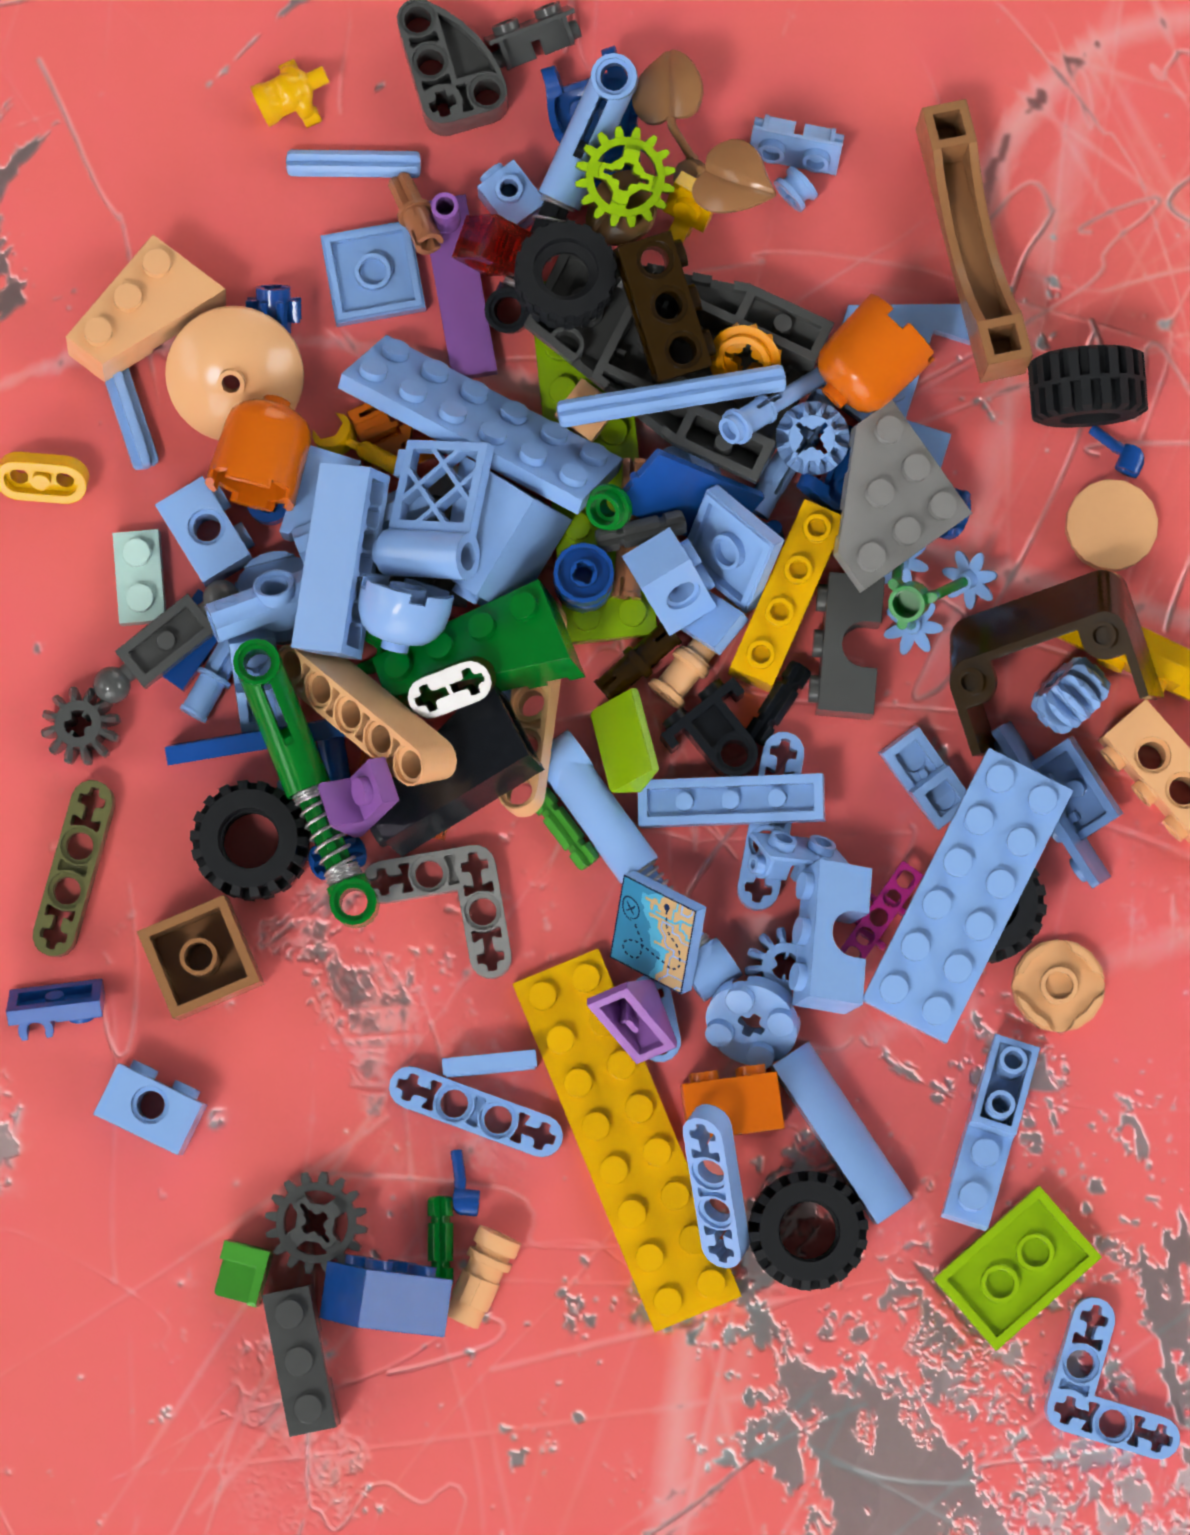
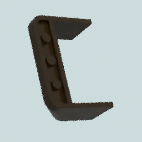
M1107 570L1094 571L968 616L955 624L950 634V689L972 756H984L988 748L996 751L994 748L995 738L991 733L992 729L983 705L993 697L997 689V675L992 660L1078 630L1084 649L1091 656L1109 660L1126 655L1140 699L1157 700L1164 697L1127 583L1120 575Z

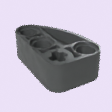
M409 0L400 7L397 15L399 34L423 117L429 130L440 136H451L501 120L508 109L507 85L499 65L479 36L463 21L427 0ZM415 18H424L430 22V26L423 32L415 33L407 28L408 23ZM428 60H436L443 65L441 71L435 75L423 74L419 68ZM483 90L495 91L500 96L496 103L492 105H482L475 99ZM447 103L450 115L441 117L437 106Z

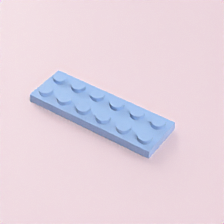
M385 335L341 373L338 389L437 441L490 443L495 447L490 469L577 515L586 507L592 490L602 484H608L619 473L623 458L608 451L603 445L591 442L567 428L561 427L560 423L550 421L529 410L524 404L512 401L489 389L484 383L472 380L449 368L444 362L422 354L409 347L402 340ZM467 455V457L476 461L477 456Z
M991 748L987 749L863 995L864 1003L944 1044L948 1042L1074 790Z

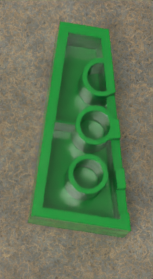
M539 579L448 621L438 638L426 645L409 646L408 653L405 654L387 650L371 658L381 686L411 711L413 710L409 706L408 692L418 678L426 673L472 656L482 657L492 664L496 673L495 685L501 691L525 686L529 689L547 686L548 681L566 677L569 680L586 677L557 603ZM467 668L468 674L462 680L456 682L458 688L473 684L477 690L484 677L481 673L473 674L471 669ZM426 684V690L420 695L423 702L431 701L434 707H437L436 701L443 694L448 693L446 686L431 691Z

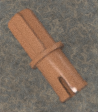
M401 172L397 177H391L388 187L399 208L397 218L399 223L408 230L416 252L422 255L436 252L440 249V243H443L444 240L432 218L431 203L426 199H422L409 173Z

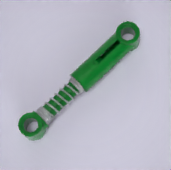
M262 639L247 640L235 652L233 659L234 670L238 675L287 799H294L295 806L301 807L300 817L306 819L307 822L304 829L311 832L312 836L309 841L316 844L314 853L321 856L319 865L325 866L326 869L324 877H326V884H329L326 890L330 898L331 911L336 919L347 927L355 929L366 927L378 915L380 906L378 895L371 887L366 873L362 874L360 872L361 869L358 862L353 861L356 856H351L348 848L351 844H346L343 838L346 834L333 829L329 824L317 785L331 780L283 660L274 645ZM258 654L270 657L271 666L267 673L262 676H252L247 673V663L250 658ZM273 689L287 723V728L280 730L265 693L267 690ZM352 891L364 893L368 901L364 912L356 916L347 915L342 908L344 897Z

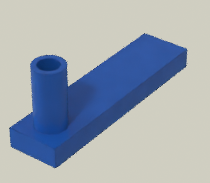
M326 719L307 722L314 741H317V747L330 780L350 778L345 735ZM281 726L280 730L287 728L288 726ZM260 730L171 744L165 747L167 765L265 750L267 747Z

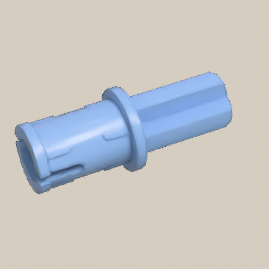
M228 640L218 643L205 667L197 669L200 675L186 700L179 708L184 713L203 723H206L208 720L207 717L223 689H229L231 686L228 682L232 675Z

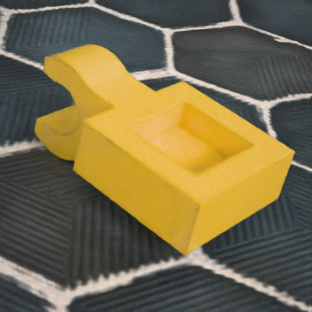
M681 171L674 181V192L669 194L666 201L667 206L663 210V212L674 217L668 231L671 230L674 240L681 239L682 243H684L686 237H689L693 228L703 233L713 216V213L704 210L694 200L692 187L697 178L684 171Z

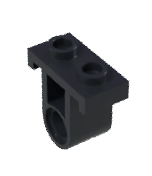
M734 677L725 684L718 678L698 694V697L702 700L700 704L690 712H687L682 707L662 723L666 731L660 735V741L671 754L679 748V742L676 738L684 733L720 777L748 776L754 769L758 757V748L753 737L723 702L729 696L735 702H738L744 696V689ZM729 744L740 745L747 753V761L739 767L728 766L721 757V750Z

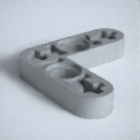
M468 845L388 859L373 863L365 870L371 885V881L378 879V871L386 870L389 877L403 876L399 867L409 864L408 878L414 890L404 893L405 884L399 883L389 887L390 894L381 895L378 888H373L378 895L379 904H390L458 892L469 959L473 970L479 976L486 979L499 978L509 970L512 963V953L497 867L492 853L487 848L480 845ZM477 854L480 861H488V868L481 870L483 886L491 882L493 883V892L477 891L465 896V887L474 888L471 873L462 872V865L469 863V855ZM427 861L437 863L443 871L441 882L432 888L421 886L416 879L418 867ZM487 899L495 905L496 917L490 924L478 925L471 920L469 915L470 907L475 901ZM501 928L502 937H492L495 951L504 953V960L497 962V970L489 971L486 964H478L477 961L478 956L485 954L483 938L473 942L472 933H489Z

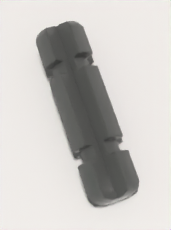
M673 510L662 513V517L659 518L657 515L628 521L627 524L617 530L610 531L598 528L595 531V540L599 548L609 553L620 550V546L623 545L625 548L641 545L669 527L675 536L683 535L687 532V524L681 510Z

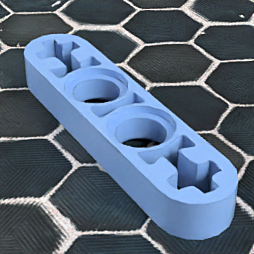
M778 732L771 735L766 740L762 750L758 775H765L766 769L775 773L777 757L770 754V748H778L781 741L788 742L789 750L796 753V759L791 758L787 760L784 774H801L804 760V747L801 740L789 732ZM792 823L748 825L737 884L738 898L746 908L753 911H763L769 908L776 901L781 886V880L764 879V886L771 888V895H763L760 902L752 901V893L745 891V884H753L756 879L755 874L750 873L748 869L750 856L757 853L753 847V839L750 837V833L782 831L790 834Z
M408 1066L401 1068L390 1079L389 1091L395 1103L406 1109L538 1157L552 1155L558 1151L562 1144V1128L555 1119L548 1115L418 1067ZM411 1074L419 1076L417 1084L429 1090H432V1081L442 1083V1086L434 1096L433 1110L430 1111L423 1108L428 1099L419 1095H413L410 1101L402 1099L404 1091L397 1088L400 1079L408 1080ZM451 1090L461 1091L468 1100V1107L465 1113L455 1118L447 1116L441 1108L442 1097ZM502 1106L508 1109L511 1114V1126L504 1133H492L485 1125V1115L492 1107ZM519 1114L529 1115L530 1118L526 1121L525 1125L535 1129H539L542 1122L550 1124L549 1133L556 1136L553 1145L545 1144L542 1150L533 1147L535 1139L522 1133L521 1143L511 1141L510 1138L514 1135L519 1125Z
M702 1104L694 1109L683 1126V1138L701 1247L706 1258L714 1265L722 1268H733L738 1265L749 1248L750 1238L732 1124L723 1110L710 1104ZM703 1161L715 1162L721 1167L724 1175L713 1174L705 1167ZM710 1199H717L723 1202L728 1207L730 1213L717 1211L711 1205Z

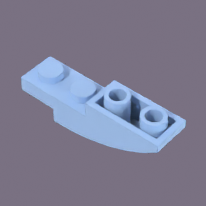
M999 1034L994 1035L950 1174L949 1188L940 1217L983 1231L989 1228L1012 1141L1017 1134L1040 1047Z

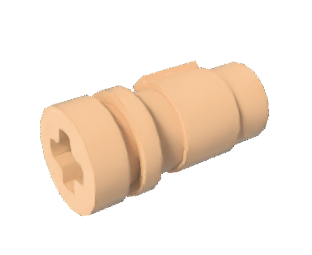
M479 1225L473 1241L476 1242L475 1247L470 1246L467 1251V1255L470 1258L466 1267L462 1269L452 1291L448 1310V1317L475 1329L479 1328L485 1313L488 1312L500 1286L499 1282L503 1273H509L512 1264L509 1263L510 1258H516L522 1245L515 1239L483 1225Z

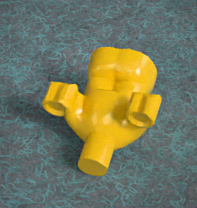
M291 59L279 65L280 75L267 82L250 86L256 103L269 127L293 112H297L299 117L302 118L306 128L322 122L317 107L313 105V91L330 83L323 66L305 73L298 68L296 61Z

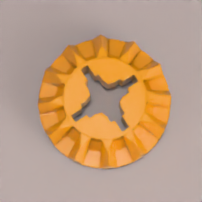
M737 322L723 331L721 330L713 340L716 355L710 357L712 362L710 369L713 375L741 371L743 368L741 366L742 360L740 357L735 356V353L740 354L748 344L751 345V357L758 360V363L752 362L747 369L781 365L782 350L778 349L774 343L773 334H766L758 329L757 324L748 326L739 325Z

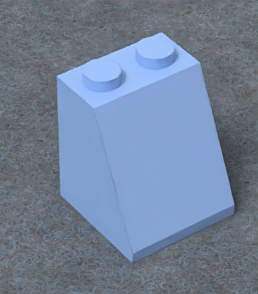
M465 457L459 463L457 475L461 481L475 468L476 462L468 457ZM490 470L476 534L480 549L479 566L474 577L469 580L450 579L456 583L452 591L467 601L482 606L537 580L572 519ZM460 497L452 504L450 522L464 521L467 502L463 497Z

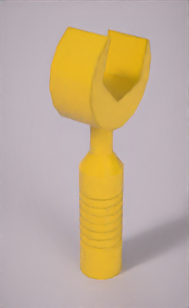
M336 413L342 425L335 436L320 439L313 430L312 437L318 448L341 455L353 449L357 452L359 458L391 474L394 473L397 456L368 441L361 443L356 441L357 433L354 426L344 414Z

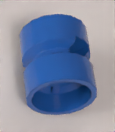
M589 543L574 544L562 551L555 561L553 572L556 595L564 606L576 612L596 611L605 605L612 594L614 583V568L612 560L607 553L598 546Z

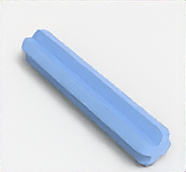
M291 149L287 152L286 170L288 175L297 177L391 178L397 177L401 172H406L410 174L411 178H417L421 173V156L417 151Z
M127 368L122 372L119 371L114 374L113 378L105 382L132 466L135 470H145L158 464L159 457L130 370Z

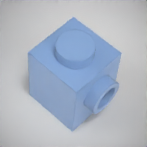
M514 159L505 166L502 163H497L489 168L480 177L482 183L477 186L478 198L510 240H513L534 224L532 216L538 215L544 202L540 197L543 196Z

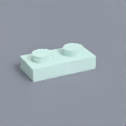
M159 529L112 533L119 624L121 626L150 624L166 611L161 533Z

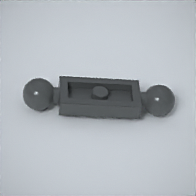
M215 580L205 588L203 601L197 605L189 594H186L115 651L124 664L119 668L113 666L103 668L95 676L93 687L97 697L111 704L121 702L128 696L131 681L135 678L147 689L214 636L204 606L207 603L239 593L236 586L227 580Z

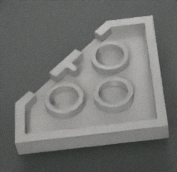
M893 400L851 428L849 441L851 450L848 470L844 475L840 510L842 512L839 533L835 538L833 556L859 593L866 590L972 514Z

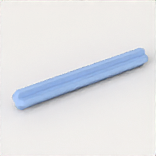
M777 364L565 399L557 403V416L561 427L566 428L777 393L785 390L786 376L783 366Z

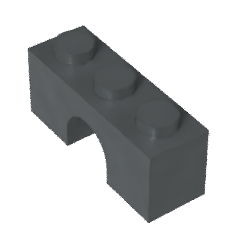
M829 572L826 584H818L816 611L824 612L823 629H814L812 657H820L819 675H810L808 702L816 703L815 715L871 720L874 715L878 668L860 667L850 662L844 654L842 641L843 637L854 629L879 628L882 621L885 577H882L861 593H859L846 573Z
M313 1284L262 1295L289 1436L292 1437L337 1427L340 1424L332 1378L329 1377L321 1341L322 1327Z

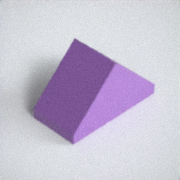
M654 980L627 981L587 999L588 1008L636 1064L677 1048L676 1037Z

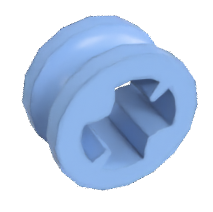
M790 166L786 170V178H777L773 184L778 193L792 208L802 212L806 207L805 201L808 199L814 201L818 197V193L802 172Z

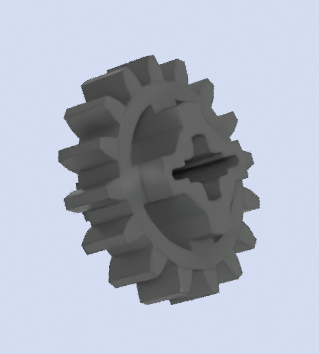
M308 1172L302 1173V1185L299 1187L292 1181L287 1180L284 1182L288 1192L286 1197L273 1194L271 1198L279 1206L278 1211L265 1214V1218L276 1222V1228L266 1232L267 1238L278 1237L280 1240V1244L273 1251L274 1254L279 1255L287 1251L290 1254L287 1266L290 1268L297 1265L300 1260L305 1262L306 1274H312L316 1263H321L325 1273L327 1261L336 1258L338 1262L345 1263V1251L348 1248L354 1251H360L362 1248L354 1240L355 1234L367 1233L368 1231L367 1227L357 1224V1217L366 1214L367 1209L355 1208L352 1203L360 1195L359 1192L355 1190L345 1194L342 1191L346 1182L344 1178H339L334 1185L328 1184V1172H321L318 1182L314 1183ZM324 1191L336 1198L327 1204L314 1203L306 1192ZM292 1204L297 1212L295 1228L287 1233L286 1215ZM304 1205L316 1215L322 1213L327 1215L328 1220L324 1222L323 1226L326 1230L325 1234L330 1241L318 1231L309 1233L306 1230L305 1226L309 1224L310 1219ZM346 1212L348 1228L341 1242L340 1237L336 1233L338 1218ZM306 1241L316 1242L327 1253L321 1255L308 1254L298 1249V1247Z

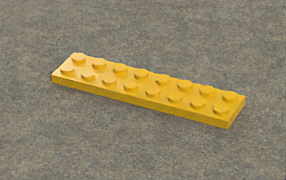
M599 949L513 983L516 995L654 1332L741 1297L731 1269L714 1265L703 1253L689 1168L645 1061L636 1064L587 1006L588 998L614 987Z

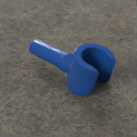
M1092 426L1088 433L1113 453L1120 455L1114 468L1128 477L1137 478L1144 464L1142 450L1135 445H1124L1100 427Z
M462 1150L451 1151L455 1180L453 1208L459 1215L477 1216L480 1191L466 1189Z

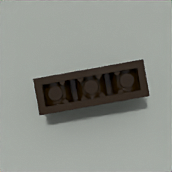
M670 230L615 248L613 250L614 258L617 261V268L654 385L712 366L710 357L716 355L715 345L709 329L701 330L696 312L702 311V304L695 284L687 285L682 267L688 266V259L681 239L674 240ZM655 250L662 255L664 269L661 273L651 274L645 271L641 264V256L644 251ZM667 294L676 300L678 313L675 318L665 319L657 313L655 301L659 295ZM674 339H683L691 346L692 357L687 364L676 363L671 358L669 346Z

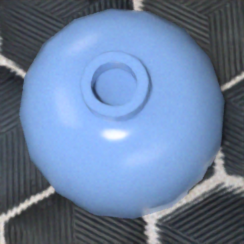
M368 573L362 576L358 597V611L361 623L368 633L382 639L381 648L405 654L408 653L409 646L426 645L436 640L445 629L454 600V595L449 596V591L409 578H405L404 582L390 581L389 584L390 576Z

